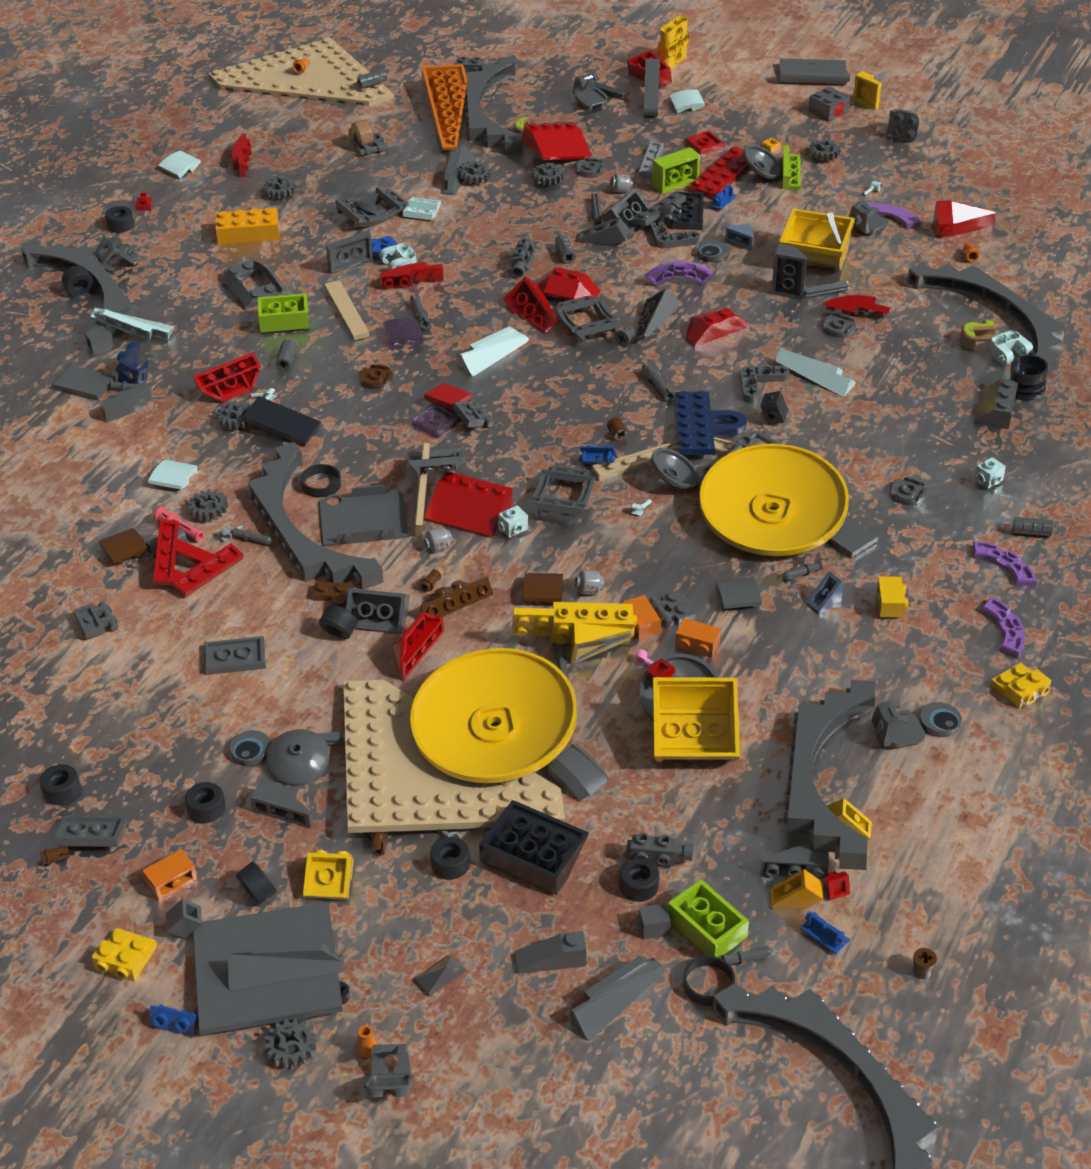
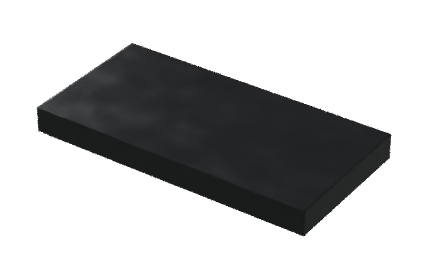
M677 192L678 194L685 195L686 201L680 204V208H676L680 209L682 214L678 220L672 221V229L703 230L704 193Z
M260 396L257 397L242 416V421L303 446H306L321 425L319 420Z

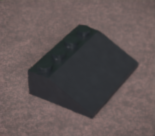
M512 800L479 843L480 861L557 895L567 881L589 832Z

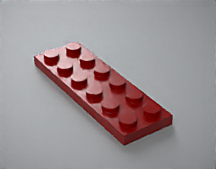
M732 147L689 185L688 191L703 192L705 197L711 199L719 192H723L726 185H731L749 169L744 158V150L739 147Z

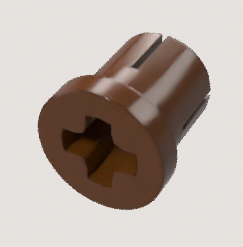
M613 417L607 422V428L612 432L615 439L621 440L627 436L628 432L621 417Z
M920 948L914 952V975L920 979H923V975L924 979L931 976L932 969L937 962V956L932 950Z

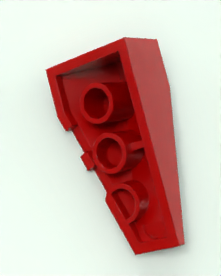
M953 200L936 201L932 228L936 238L953 237L994 226L996 212L981 207H971L965 203L964 205L959 204Z
M524 277L503 298L511 311L517 313L544 332H547L557 322L542 290L535 281Z

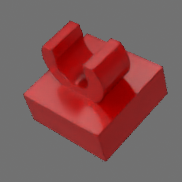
M140 192V197L136 200V211L152 210L153 200L152 197H147L146 192Z
M662 658L646 670L648 676L652 679L653 677H673L672 675L676 673L674 666Z
M846 871L826 873L825 887L826 896L829 900L850 895V881Z

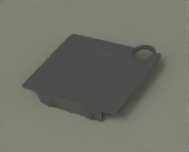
M385 484L352 488L351 496L349 497L332 494L320 500L324 546L409 538L403 494L401 491L387 492ZM333 497L341 499V502L337 505L327 503L328 499Z

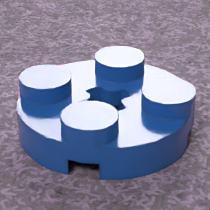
M391 236L371 239L372 254L378 260H381L379 253L382 249L398 245Z

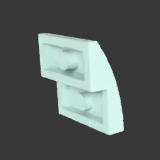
M684 90L669 95L677 113L689 108L694 112L706 106L698 90Z
M177 151L165 158L158 166L161 170L181 179L187 171L193 172L201 161L182 151Z
M412 197L408 200V207L403 210V217L433 220L440 208L441 201Z
M163 460L151 474L148 483L182 490L189 485V477L197 473V465Z

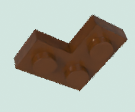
M315 582L313 601H330V605H336L346 610L348 588L354 589L353 583Z

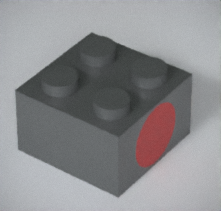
M829 86L810 95L808 111L829 122L849 112L850 97Z

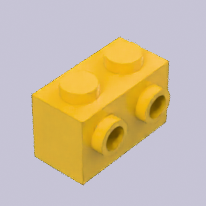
M878 576L876 592L880 617H903L904 610L908 609V598H905L906 585H903L902 577Z

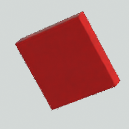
M710 131L685 138V143L700 154V156L725 148V143Z
M442 383L424 394V400L450 410H454V402H467L472 397V393L446 383Z

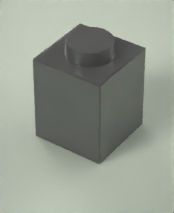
M181 899L166 913V931L184 939L202 924L201 906Z
M666 903L639 907V917H636L635 921L637 930L642 932L643 939L670 935L671 920Z

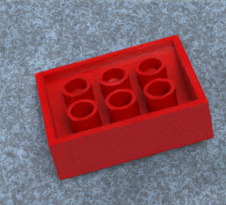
M544 122L543 124H524L521 141L542 160L592 158L581 129L575 123L555 122V124Z
M445 471L437 483L425 513L424 521L492 538L498 529L499 513L510 509L513 505V490L511 487Z

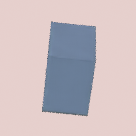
M749 224L727 226L725 241L753 250L754 234Z
M828 571L806 602L819 613L841 603L844 582L831 571Z

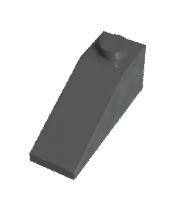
M619 217L580 231L577 241L604 245L621 244L626 241L629 232Z
M263 779L260 781L250 797L253 812L311 829L313 826L311 812L282 785Z
M584 932L560 933L515 952L518 974L586 966Z

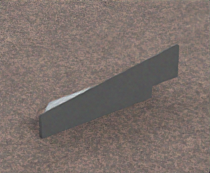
M459 144L458 153L451 152L444 176L445 187L443 194L456 195L464 179H461V176H459L460 165L467 163V161H476V157L463 144Z

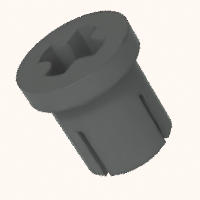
M626 326L622 330L615 333L617 344L620 346L628 345L635 336L634 328Z

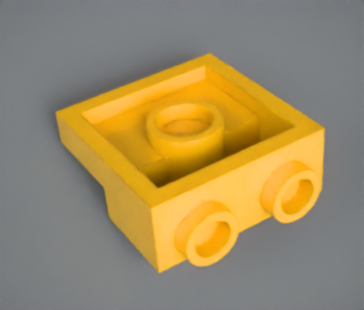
M864 71L856 74L853 101L874 110L878 109L882 82L875 80L873 75Z
M1022 663L1015 665L991 680V686L1019 709L1031 704L1040 696H1045L1050 691L1051 680L1038 669L1031 671Z
M323 850L307 853L303 897L348 900L354 863L352 854L346 851H337L336 854H331Z
M116 928L108 941L103 940L91 958L94 968L99 972L114 974L123 980L136 981L158 945L156 940Z

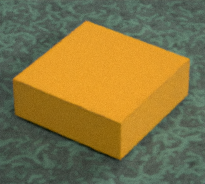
M773 138L761 142V147L769 152L780 149L782 143Z

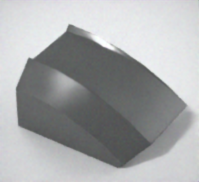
M571 744L570 747L553 759L548 766V778L577 801L590 796L609 780L602 767L577 744Z

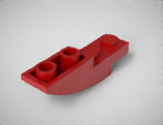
M246 133L237 139L232 149L233 170H240V177H246V171H249L247 161H250L249 155H252L250 139H247Z
M426 262L399 266L380 274L381 289L413 287L412 283L444 281L443 264L427 265Z
M866 295L841 296L823 302L826 310L835 311V309L842 310L841 313L851 315V312L856 313L857 307H859V311L863 312L873 310L876 315L880 316L889 314L891 307L875 304L876 297Z

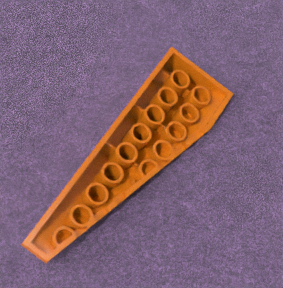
M463 64L422 66V84L442 150L457 149L467 87Z

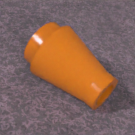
M309 59L295 60L293 70L296 73H303L310 64Z
M966 243L963 246L965 260L968 262L977 261L980 256L979 250L970 243Z
M363 1025L358 1030L355 1049L362 1058L369 1059L373 1057V1045L379 1043L372 1028L368 1025Z

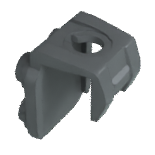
M593 72L575 77L573 85L575 99L586 110H591L595 105L604 106L607 102V95L599 88L594 87V81H598L599 77Z
M903 109L890 110L886 134L891 135L892 138L913 142L918 133V115Z
M860 200L852 206L849 217L855 218L854 228L864 232L867 236H872L875 232L884 230L888 226L889 221L876 213L879 211L878 208L870 207L867 205L868 202Z
M104 236L95 251L96 257L109 271H115L108 264L109 258L115 252L134 265L139 263L138 258L140 256L133 251L129 244L126 243L124 245L117 236L111 238ZM107 248V252L102 255L103 250Z
M890 700L877 705L871 722L885 747L889 746L892 749H898L902 746L917 745L925 739V732L917 717L910 713L909 710H896L900 708L898 701Z
M374 1044L372 1048L371 1075L366 1076L363 1081V1088L368 1092V1096L374 1098L382 1097L386 1089H391L394 1097L408 1096V1091L414 1085L415 1077L411 1074L407 1044ZM390 1054L398 1059L394 1072H388V1067L384 1064V1058Z

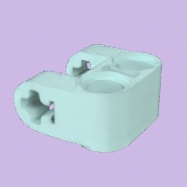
M406 243L384 248L379 253L380 259L385 264H389V270L417 263L416 253Z
M1007 331L992 338L989 353L1000 364L1006 365L1012 363L1014 359L1013 353L1015 352L1019 356L1032 355L1034 352L1033 345L1016 331Z

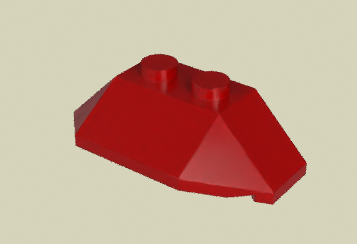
M555 267L543 275L537 282L544 295L566 300L584 296H594L596 298L601 293V290L586 273L562 267Z
M715 308L690 318L686 340L694 347L748 328L749 323L729 308Z
M254 352L196 374L193 376V379L201 393L224 403L253 391L261 365Z
M421 612L409 628L404 630L399 640L394 642L392 646L393 658L401 681H405L443 634V617Z

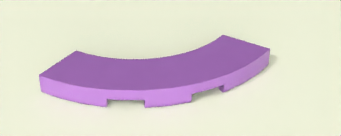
M867 204L870 207L878 208L879 211L876 212L878 215L894 217L896 221L903 224L906 228L921 226L922 221L908 210L889 204Z
M675 261L653 268L645 274V277L655 286L677 276H684L702 285L713 275V272L697 263Z
M973 541L974 559L987 560L1003 567L1012 575L1016 586H1036L1037 581L1032 569L1021 561V557L1010 550L1005 551L997 548L998 545Z
M990 597L982 607L981 612L991 617L1003 632L1004 640L1000 651L1019 658L1025 640L1023 625L1007 605L996 598Z

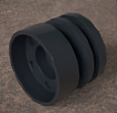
M1022 355L1013 359L1010 380L1018 382L1015 397L1032 400L1044 395L1048 372V363L1045 359L1035 355Z

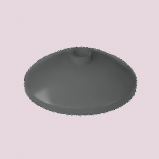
M748 145L745 148V161L755 174L767 179H777L781 176L783 172L782 166L771 152L758 145Z
M658 448L653 452L651 456L653 468L664 482L679 489H692L696 487L699 474L686 457L668 448Z
M306 729L290 730L279 735L271 743L267 752V765L272 776L279 782L290 786L307 785L316 781L324 774L330 761V752L325 740L317 733Z

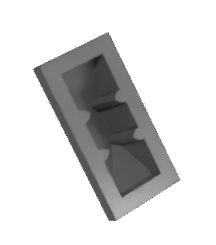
M451 954L416 977L415 982L430 996L466 972V968Z

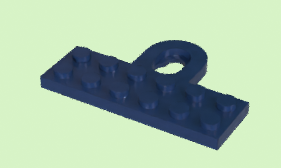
M675 392L678 449L681 455H715L714 435H736L745 431L747 427L746 416L733 410H711L709 392ZM724 421L733 424H716L714 422Z

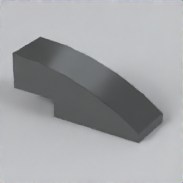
M150 384L116 392L117 397L102 400L101 405L107 422L129 415L153 400Z

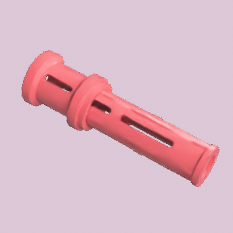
M159 507L155 511L154 520L156 522H160V520L179 521V528L181 527L187 536L197 542L204 538L203 531L182 521L177 514L168 512L165 507Z

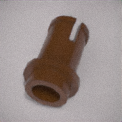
M433 569L426 578H422L419 585L421 590L424 592L432 591L436 582L441 579V573Z
M371 832V854H374V856L384 855L385 840L388 837V833Z
M60 846L49 850L44 848V851L40 852L43 865H50L51 862L70 858L68 847Z

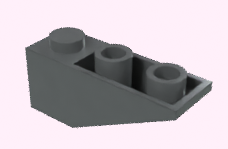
M805 843L762 858L760 875L791 877L804 869L817 879H825L829 869V852L813 851V843Z

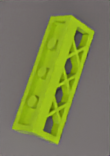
M783 145L782 189L800 190V155L789 154V145Z

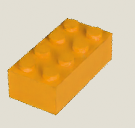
M268 207L266 209L221 211L216 213L218 245L280 240L277 208Z

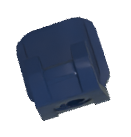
M129 342L126 351L118 353L117 360L119 364L116 368L118 382L123 383L127 381V383L146 384L149 361H146L137 369L140 358V342Z

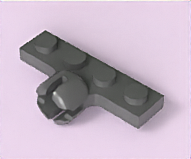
M677 192L671 193L670 196L660 200L659 203L635 217V224L648 226L662 217L669 221L678 220L681 217L682 211L676 208H680V204L686 201L685 195L678 194Z

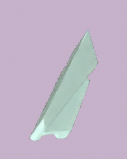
M94 308L90 315V318L149 341L154 336L168 342L174 330V326L124 315L107 309Z
M509 326L470 344V351L460 354L461 368L469 375L475 376L528 342L529 339L521 332Z
M781 348L779 349L776 362L842 397L846 396L856 383L851 378L842 376L843 370L839 367Z

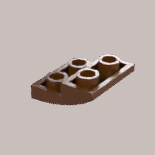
M134 528L99 540L100 547L106 552L108 559L113 564L123 563L130 557H139L149 550L140 534Z
M525 573L523 601H528V603H538L541 601L549 604L562 602L563 574Z

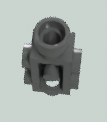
M457 57L456 63L453 65L463 64L466 73L482 70V64H485L484 58Z
M530 238L519 240L511 257V264L513 266L511 272L515 277H522L525 271L530 270L531 261L535 259L534 243Z
M642 832L637 835L632 834V840H627L626 853H630V859L645 858L652 861L655 865L674 866L675 857L683 858L684 861L693 860L694 844L685 843V845L676 844V838H671L668 835L655 837Z

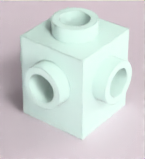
M992 457L977 465L975 480L986 488L997 485L1004 478L1006 466Z
M517 505L499 513L498 527L501 532H504L510 538L528 530V515Z

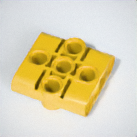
M685 16L674 18L660 29V42L657 46V52L660 53V59L670 68L686 58V49L690 35L687 33L688 18Z

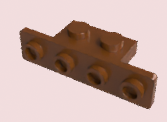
M483 577L472 583L463 582L462 580L454 581L450 587L436 589L435 593L429 595L430 601L421 604L420 608L422 612L440 617L455 612L493 595L489 578Z

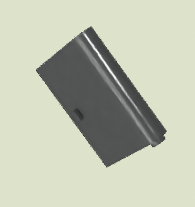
M780 58V83L847 85V82H850V73L846 70V60Z

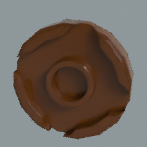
M373 364L370 365L371 367H365L360 371V382L366 388H385L393 381V372L386 365Z

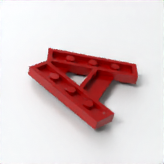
M160 520L153 584L174 586L184 597H187L241 561L244 554L232 543L215 554L178 539L179 521ZM176 556L198 564L186 573L174 569Z

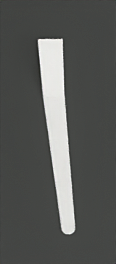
M827 213L838 243L841 244L833 213Z

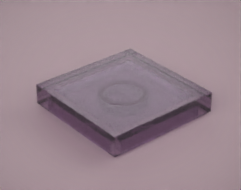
M437 404L432 405L412 419L413 426L437 439L461 422L459 416Z

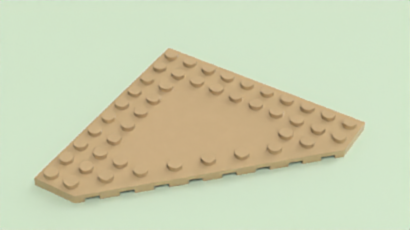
M332 38L314 41L311 44L300 45L297 48L276 52L273 55H265L259 59H252L245 63L241 62L238 65L227 66L224 69L208 73L209 79L220 90L231 88L233 91L245 92V90L256 94L267 92L273 96L285 94L291 98L303 96L309 100H319V98L326 99L327 102L337 103L340 100L345 101V104L356 105L357 103H364V106H372L394 99V94L382 83L360 89L357 84V77L367 74L369 71ZM308 58L310 64L303 73H296L293 70L294 61Z
M385 680L344 681L348 833L491 828L512 800L565 822L561 788L535 772L518 779L499 783H475L449 776L431 765L422 756L415 744L410 723L413 697Z

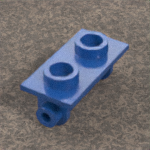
M726 185L723 192L721 191L715 195L713 201L708 206L722 210L737 197V195L733 194V186Z
M588 445L579 447L582 455L579 456V461L583 464H595L596 458H598V464H611L615 462V458H618L614 447Z
M809 911L805 916L807 921L800 927L802 931L835 954L850 941L845 936V932L839 931L831 924L826 923L816 912L812 913Z
M162 1004L150 1006V1027L192 1036L195 1035V1024H199V1016L196 1011H178L174 1008L164 1007Z

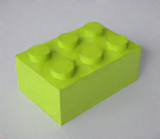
M689 147L654 159L652 186L661 194L691 184L699 177L700 154Z
M307 293L258 297L260 332L269 333L272 331L310 328Z
M702 879L668 902V913L671 923L706 955L720 958L747 938L749 920Z

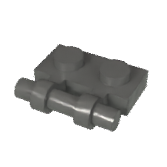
M379 132L373 134L374 141L370 144L360 145L358 138L352 139V144L357 151L359 150L360 156H367L373 152L379 153L388 149L387 143H384V138Z
M469 401L454 402L453 409L467 427L474 428L483 426V424L492 427L494 425L492 417L485 412V408L478 403L472 405Z
M679 590L661 595V601L657 600L654 596L649 599L655 612L659 614L661 622L665 623L667 627L672 626L674 620L680 625L683 618L696 619L695 611Z
M101 601L96 608L91 603L73 610L86 639L105 633L104 627H109L112 631L118 629V621L111 614L110 606L104 601Z

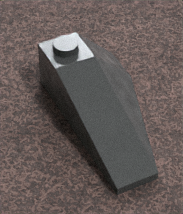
M667 288L645 300L640 311L642 318L638 320L640 326L636 329L635 343L648 337L678 310L677 306L680 300Z

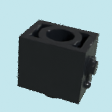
M781 391L765 393L760 407L767 424L784 423L788 408Z

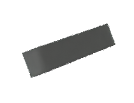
M646 59L644 116H658L660 59Z

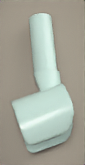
M873 181L871 187L863 192V195L866 196L873 190L879 192L881 190V187H879L881 183Z
M269 388L265 393H252L251 397L257 398L260 396L272 401L276 397V395H272L275 389Z
M648 499L641 505L633 503L632 508L634 509L631 514L641 516L644 508L652 501Z

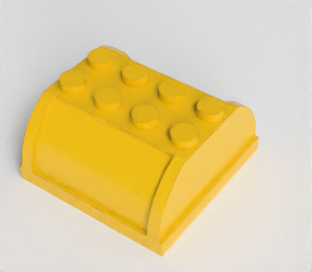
M792 209L779 243L797 247L807 257V265L841 270L847 255L855 218L834 215L841 244H839L827 214Z
M653 677L654 759L656 762H662V760H729V762H737L740 759L737 678Z

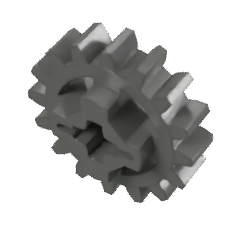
M817 139L816 142L813 141L810 144L809 154H811V157H815V159H820V161H828L829 159L833 161L834 158L838 159V156L841 155V146H839V143H835V141H830V139H822V141Z
M475 160L472 162L467 161V163L460 165L459 176H461V179H464V182L470 181V184L475 183L476 185L478 182L483 184V181L488 182V179L491 178L490 165H486V162L481 163L480 160L478 162Z
M541 164V166L533 168L532 178L534 182L537 181V184L556 185V182L561 183V180H564L563 167H559V164Z
M275 176V179L269 178V181H265L266 184H264L265 194L268 197L272 196L273 199L275 197L285 199L286 196L291 197V194H295V191H297L296 181H293V178L289 179L288 176L285 178L283 176Z
M234 400V402H227L228 405L222 404V408H218L217 420L219 425L222 424L223 428L228 426L229 429L235 427L238 430L240 427L245 428L244 425H251L242 421V416L251 406L249 402L244 404L243 400L239 403Z
M210 489L207 492L201 490V494L195 493L194 497L189 498V513L193 515L194 519L198 517L199 521L206 519V522H208L210 518L216 520L217 516L223 517L222 513H227V508H229L227 496H224L223 492L218 493L217 490L213 492Z
M297 1018L293 1020V1023H289L288 1019H285L284 1025L277 1022L275 1023V1030H268L269 1036H265L266 1044L264 1047L269 1061L274 1060L275 1066L283 1063L284 1069H287L289 1064H292L295 1069L298 1062H301L303 1065L306 1064V1057L313 1058L312 1051L317 1050L316 1033L313 1032V1027H307L306 1021L298 1024ZM276 1043L278 1044V1047H279L278 1050L275 1048Z

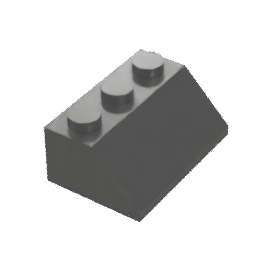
M635 188L624 195L600 217L604 223L620 217L629 235L639 226L635 224L634 218L639 216L641 212L648 210L649 206Z
M779 243L774 254L772 295L803 300L807 257L797 247Z
M1000 379L983 388L980 392L974 423L1009 429L1018 382Z
M348 588L346 610L356 617L358 621L356 628L402 633L408 615L410 595Z

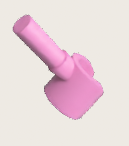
M638 650L635 659L637 665H651L654 661L647 658L648 653L645 650Z

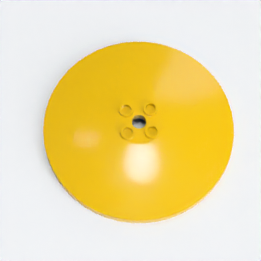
M785 444L753 445L727 454L709 469L700 488V508L704 520L710 529L728 544L743 551L759 555L787 556L812 550L827 542L839 531L848 512V489L838 470L827 460L811 451ZM775 507L777 510H771L770 508Z
M490 648L461 655L434 671L421 685L414 698L410 723L418 750L436 769L464 781L499 783L527 776L549 764L562 752L572 737L576 726L577 703L573 687L568 678L550 661L523 650ZM494 722L501 723L498 726H491Z

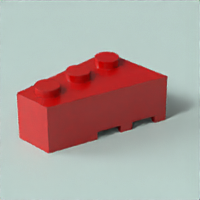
M649 50L628 59L629 75L645 81L646 59L660 58ZM660 59L659 87H662L672 82L671 68Z

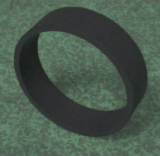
M317 464L308 467L301 474L302 490L307 495L316 498L335 494L341 487L339 470L328 464ZM316 474H330L337 478L334 484L325 488H313L305 484L309 477Z
M710 955L700 956L690 961L686 966L683 988L686 995L693 1002L703 1006H713L714 996H705L695 992L689 986L687 976L698 967L714 966L723 970L729 976L731 985L735 983V973L730 964L719 957Z

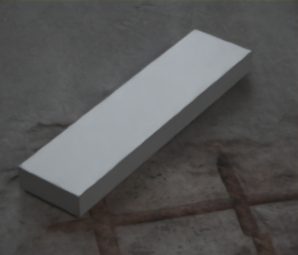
M649 142L638 171V176L652 178L653 160L661 157L664 143Z

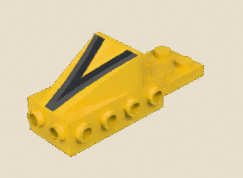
M553 602L552 609L514 608L511 635L520 637L526 635L550 636V643H570L571 664H576L619 644L629 645L630 638L634 637L637 616L633 615V604Z

